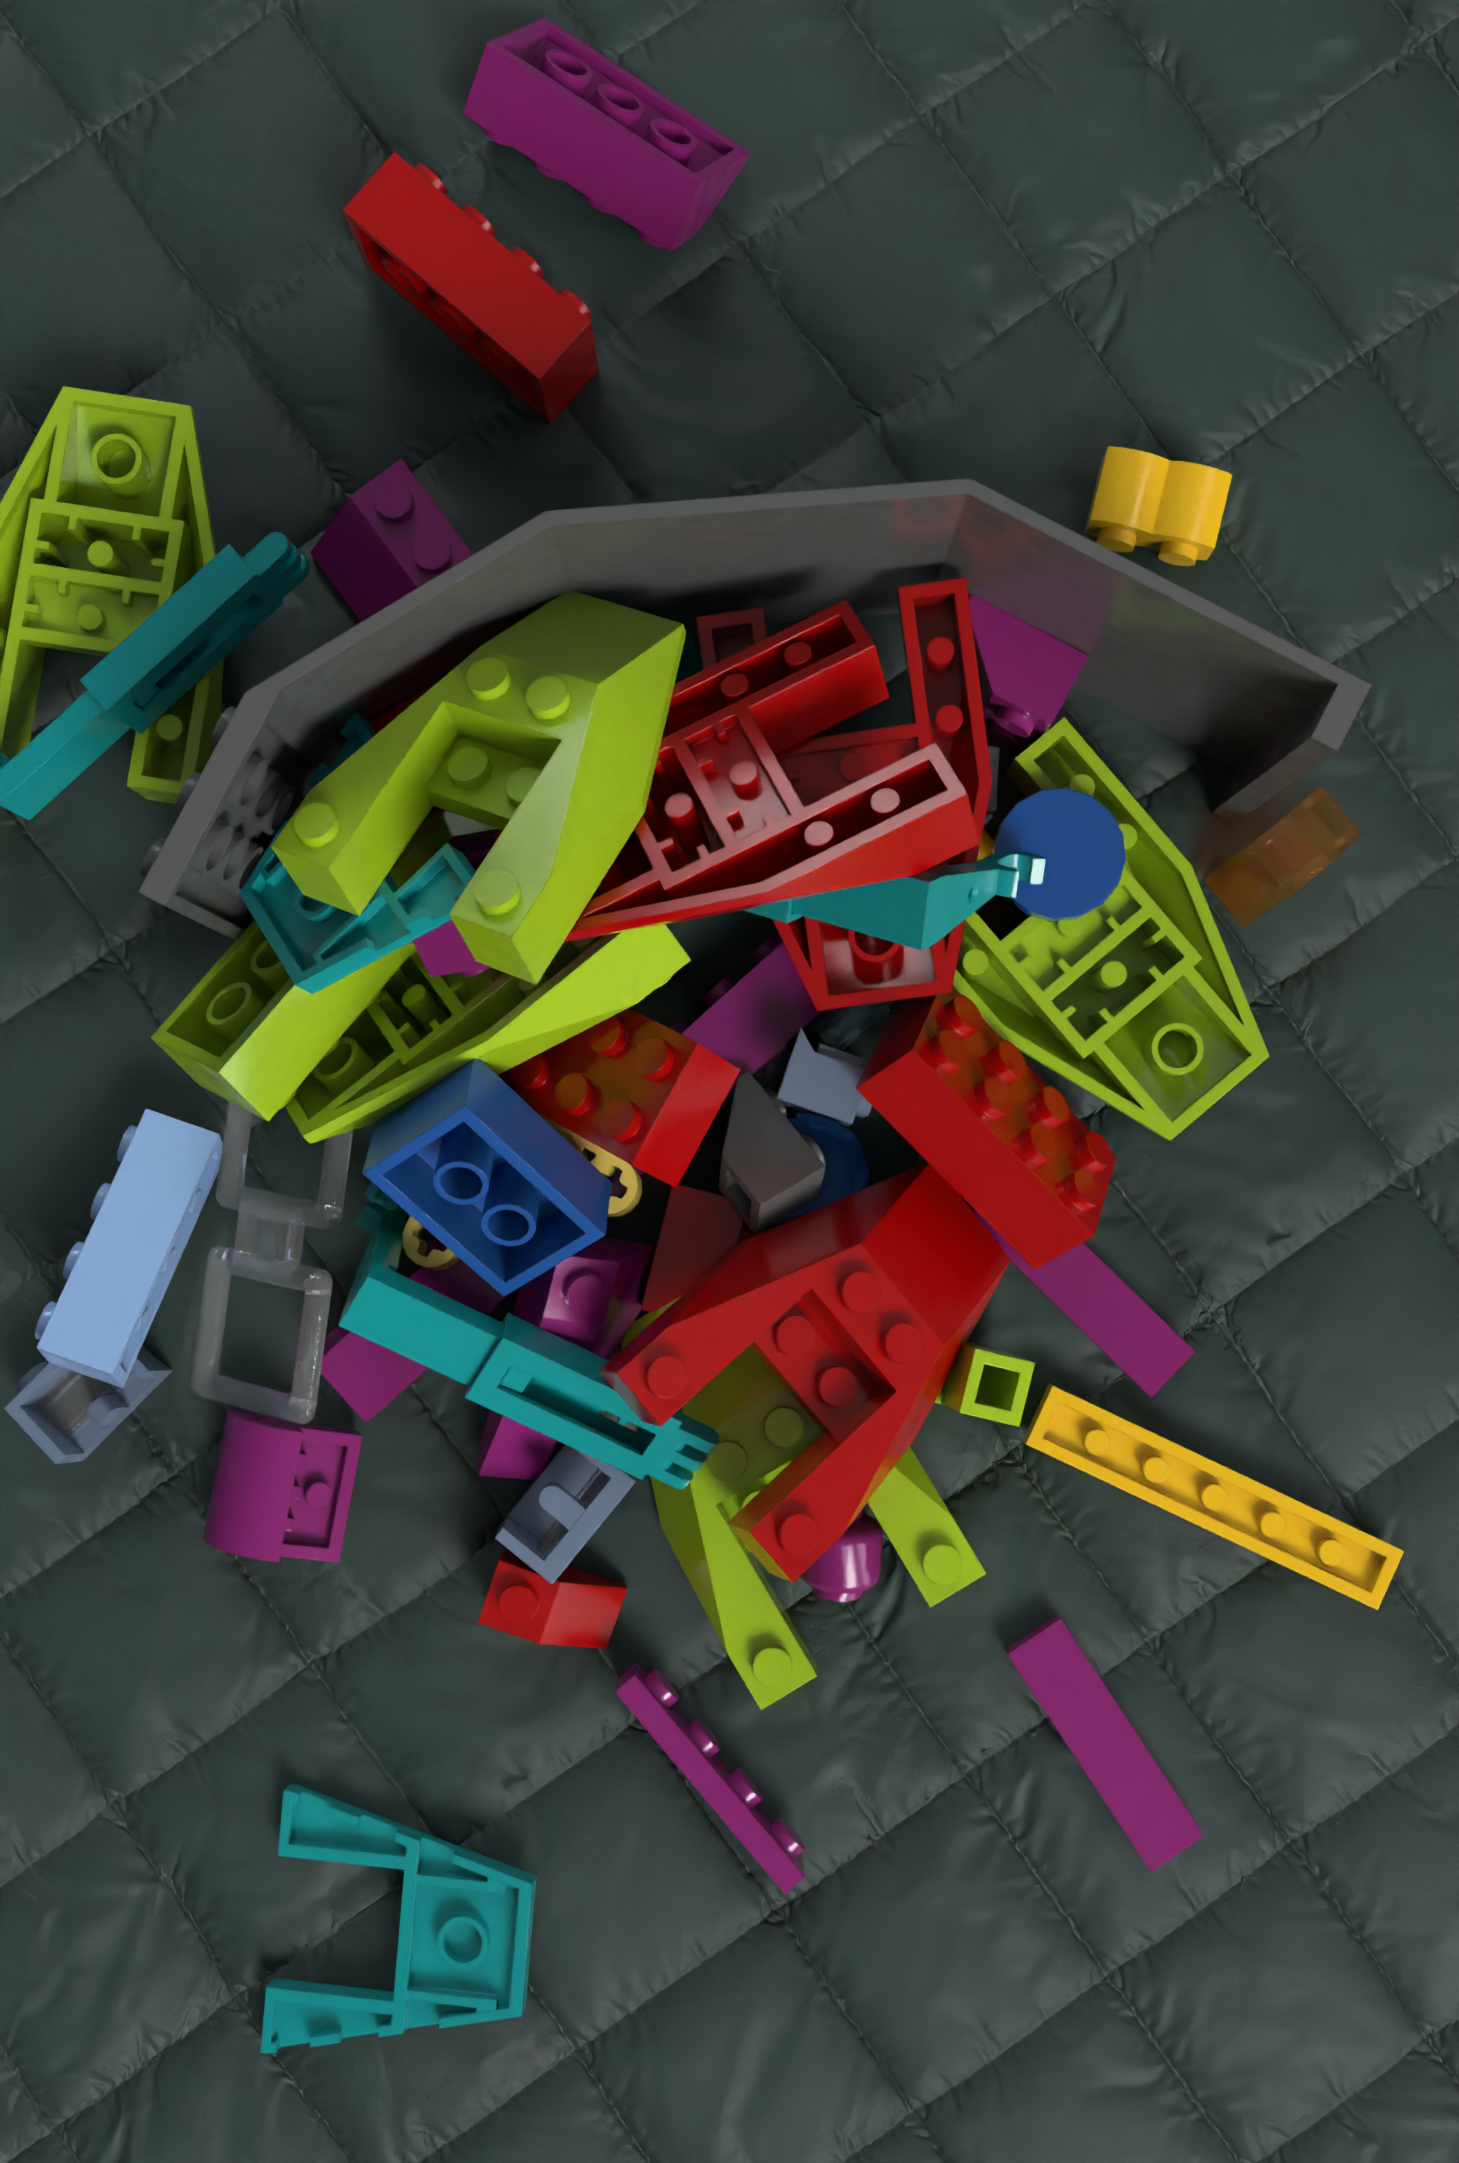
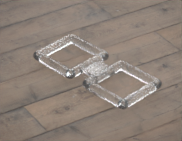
M228 1101L216 1200L222 1207L237 1210L239 1214L234 1248L216 1246L211 1249L207 1257L191 1389L200 1397L297 1424H306L314 1418L316 1412L333 1279L331 1274L324 1269L300 1264L305 1226L333 1230L341 1222L353 1130L325 1139L317 1201L243 1186L253 1113ZM231 1275L305 1292L291 1394L218 1375Z

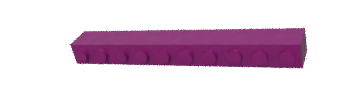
M778 933L772 935L749 957L755 967L738 983L729 975L702 999L708 1010L689 1026L681 1018L670 1027V1029L698 1042L741 1069L725 1100L735 1092L737 1079L740 1075L749 1071L753 1076L798 1035L800 1028L804 1030L825 1011L816 1010ZM591 1152L587 1154V1160L589 1162L596 1157V1155ZM634 1167L637 1170L640 1177L645 1173L644 1171ZM616 1170L612 1177H606L612 1182L610 1196L619 1197L627 1190L620 1182V1176L623 1171ZM436 1238L427 1246L425 1255L428 1257L433 1249L444 1252L447 1247ZM461 1259L455 1265L442 1270H433L422 1266L409 1278L485 1315L493 1311L511 1294L509 1293L503 1297ZM340 1326L334 1329L320 1343L327 1353L314 1364L365 1423L380 1413L428 1369V1367Z

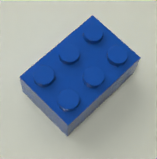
M473 1059L375 1122L362 1174L503 1297L606 1235L612 1182L480 1059Z

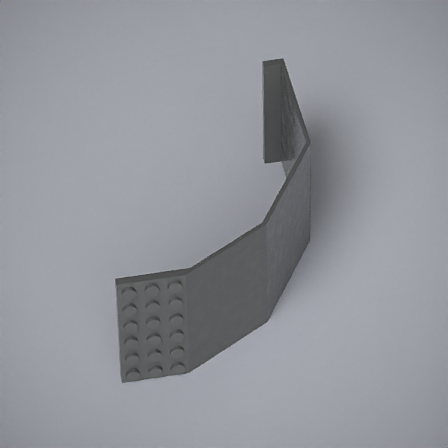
M970 478L550 510L541 513L246 691L237 708L233 706L228 707L220 716L213 730L211 745L215 749L202 773L194 772L186 780L178 795L176 811L180 814L167 839L163 837L157 839L143 860L140 875L145 880L138 892L192 920L237 940L254 920L239 895L240 891L284 821L290 820L311 790L308 783L319 765L323 763L331 767L344 746L341 739L345 737L340 732L348 719L357 713L366 721H373L439 681L480 646L568 591L579 592L684 624L685 630L698 629L696 617L762 607L768 623L803 621L847 599L857 617L899 613L897 602L898 587L966 577L969 598L973 594L1089 655L1073 687L1232 768L1233 771L1211 811V814L1232 825L1339 750L1372 684Z

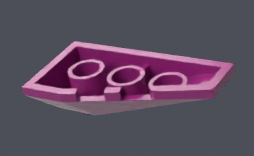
M600 1238L519 1287L513 1315L610 1361L641 1310L656 1247L653 1244ZM489 1410L475 1472L478 1476L536 1480L548 1465L561 1442Z

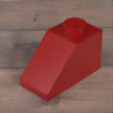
M678 1184L677 1188L671 1187L641 1310L655 1312L682 1296L743 1240L753 1235L752 1230L724 1195Z
M505 1548L497 1564L477 1623L537 1644L607 1649L628 1585L571 1565L566 1567L552 1585L509 1549Z

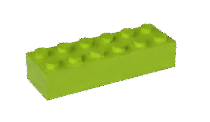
M434 806L389 873L400 888L453 836L497 828ZM254 919L150 1038L201 1087L269 1122L279 1109L286 1106L293 1099L299 1085L321 1059L328 1056L337 1047L343 1033L366 1007L378 999L383 986L405 960L417 952L413 941L322 990L311 994L293 983Z

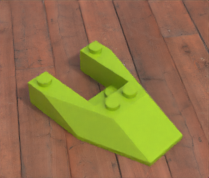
M63 386L0 503V749L10 760L30 743L46 648L106 657L217 555L195 415L190 405ZM223 659L142 734L135 733L127 787L147 800L176 804L178 795L186 780L194 772L202 773L215 749L211 745V737L216 723L221 716Z
M568 591L559 595L476 649L313 787L276 838L271 848L303 895L360 916L433 806L503 830L453 906L449 916L476 962L537 985L645 813L685 642L686 630L684 624L575 591Z
M1064 717L1018 755L1005 774L1026 798L1043 790L1067 788L1090 795L1107 808L1117 822L1124 839L1126 861L1119 884L1102 905L1077 919L1047 921L1030 916L1001 941L976 912L972 913L965 919L952 987L959 995L968 997L977 1006L983 1020L1004 1041L1012 1043L1022 1053L1167 1141H1171L1269 1058L1270 1055L1192 865Z
M666 925L563 942L537 985L494 968L487 969L480 974L470 977H463L459 973L430 977L417 951L413 956L405 960L383 986L378 999L366 1007L343 1033L337 1047L315 1066L299 1085L293 1099L285 1107L302 1137L310 1144L374 1124L473 1059L482 1060L496 1075H499L639 1003L655 989L667 983L672 975L691 961V959Z
M680 1297L657 1311L648 1312L635 1320L621 1342L622 1349ZM749 1345L683 1406V1414L710 1426L719 1435V1442L712 1452L705 1453L706 1460L700 1469L691 1471L693 1472V1478L685 1489H677L651 1476L650 1478L661 1528L728 1656L760 1710L817 1677L814 1657L751 1551L727 1522L823 1432L752 1346ZM909 1446L867 1503L931 1608L984 1576L986 1572Z

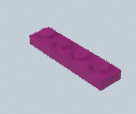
M637 1660L618 1677L615 1693L784 1894L788 1893L805 1878L803 1857L800 1854L805 1850L802 1840L783 1818L780 1817L775 1823L758 1804L763 1800L760 1790L741 1768L736 1769L732 1773L717 1756L716 1753L721 1750V1746L710 1729L698 1718L690 1723L674 1704L679 1700V1696L667 1678L656 1668L648 1673Z

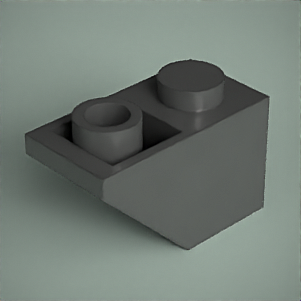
M747 1071L738 1077L722 1152L718 1188L752 1232L757 1234L764 1232L820 1198L826 1166L824 1156L816 1142L808 1135L801 1136L789 1122L781 1100L776 1099L777 1094L770 1088L763 1090L751 1073Z

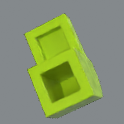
M967 1342L963 1344L960 1355L934 1403L942 1404L958 1413L1020 1427L1035 1363L1003 1351Z

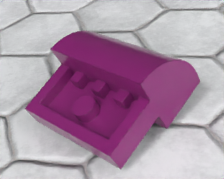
M227 1410L204 1529V1540L217 1549L253 1559L279 1562L280 1557L339 1563L363 1435L356 1430L295 1423L291 1418Z

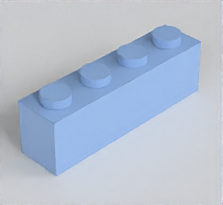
M145 1109L138 1127L130 1125L127 1128L118 1148L117 1160L121 1164L112 1184H102L94 1198L90 1217L95 1221L85 1243L76 1242L66 1259L63 1277L67 1279L64 1289L57 1303L51 1301L46 1305L37 1323L35 1338L40 1340L37 1349L49 1363L124 1388L226 1156L218 1133L149 1109Z

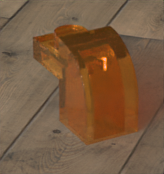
M1320 785L1275 820L1258 837L1214 870L1204 881L1241 926L1246 928L1281 900H1286L1346 851L1362 833Z

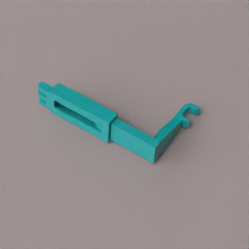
M280 532L268 534L244 557L240 556L229 544L224 547L80 680L88 690L13 759L10 760L0 749V806L30 821L130 728L142 734L285 603L282 599L309 575L311 566L308 559Z
M1004 850L975 863L933 867L915 876L744 909L743 911L784 923H789L804 916L923 950L937 943L993 896L1016 898L1018 880L1029 884H1042L1046 859L1031 852Z
M373 1182L370 1183L365 1195L371 1202L375 1203H366L356 1220V1224L370 1233V1237L338 1326L467 1385L466 1399L642 1480L645 1475H648L677 1489H685L693 1478V1472L691 1471L700 1469L706 1460L705 1453L712 1452L719 1442V1435L713 1428L683 1414V1407L662 1426L641 1422L599 1372L609 1360L510 1313H507L503 1321L499 1322L396 1273L403 1241L402 1234L407 1222L408 1213ZM599 1411H607L617 1416V1422L598 1414ZM627 1422H630L640 1428L636 1432L625 1427Z

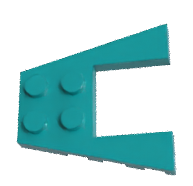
M290 1784L283 1790L278 1856L404 1870L394 1992L273 1978L266 1987L260 2053H275L280 2047L310 2043V2047L340 2043L343 2038L378 2033L379 2037L403 2034L408 2028L439 2024V2028L522 2016L526 2008L536 1875L303 1786Z

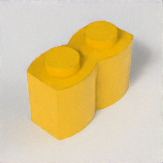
M1108 446L1101 461L1084 533L1097 537L1096 543L1111 551L1131 552L1134 550V546L1148 547L1159 552L1158 558L1172 565L1193 566L1196 564V560L1207 561L1216 546L1232 474L1202 464L1170 461L1161 456L1136 449Z

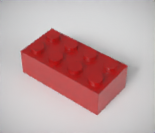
M394 152L342 209L364 265L550 425L599 370L595 348L596 339L593 335L592 322L590 320L592 314L590 310L570 290L564 288L558 293L542 279L544 275L542 269L524 250L515 246L509 251L493 237L495 235L493 227L478 210L470 205H466L461 209L445 195L447 190L443 183L428 167L422 163H417L413 168Z
M953 987L951 993L917 997L891 1015L882 1030L855 1089L1034 1270L1093 1237L1116 1162V1157L1112 1154L1105 1139L1100 1134L1090 1131L1069 1109L1062 1094L1055 1088L1047 1086L1026 1064L1018 1048L1012 1043L1004 1041L983 1020L977 1006L968 997L959 995Z
M627 1008L498 1076L536 1112L634 1167L677 1188L741 1069L698 1042Z

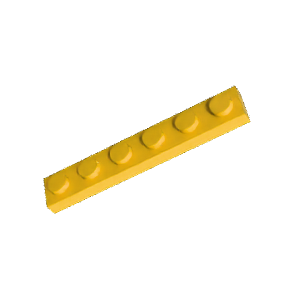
M1050 1383L1022 1440L1030 1447L1378 1610L1404 1553L1403 1550Z

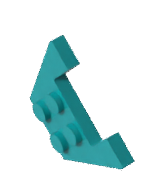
M357 713L348 719L340 732L348 740L331 767L323 763L319 765L308 783L311 789L377 734L372 724ZM285 820L239 895L293 983L299 988L314 994L452 920L449 913L476 871L462 852L446 843L400 888L390 873H388L361 915L357 916L302 894L271 848L288 823Z

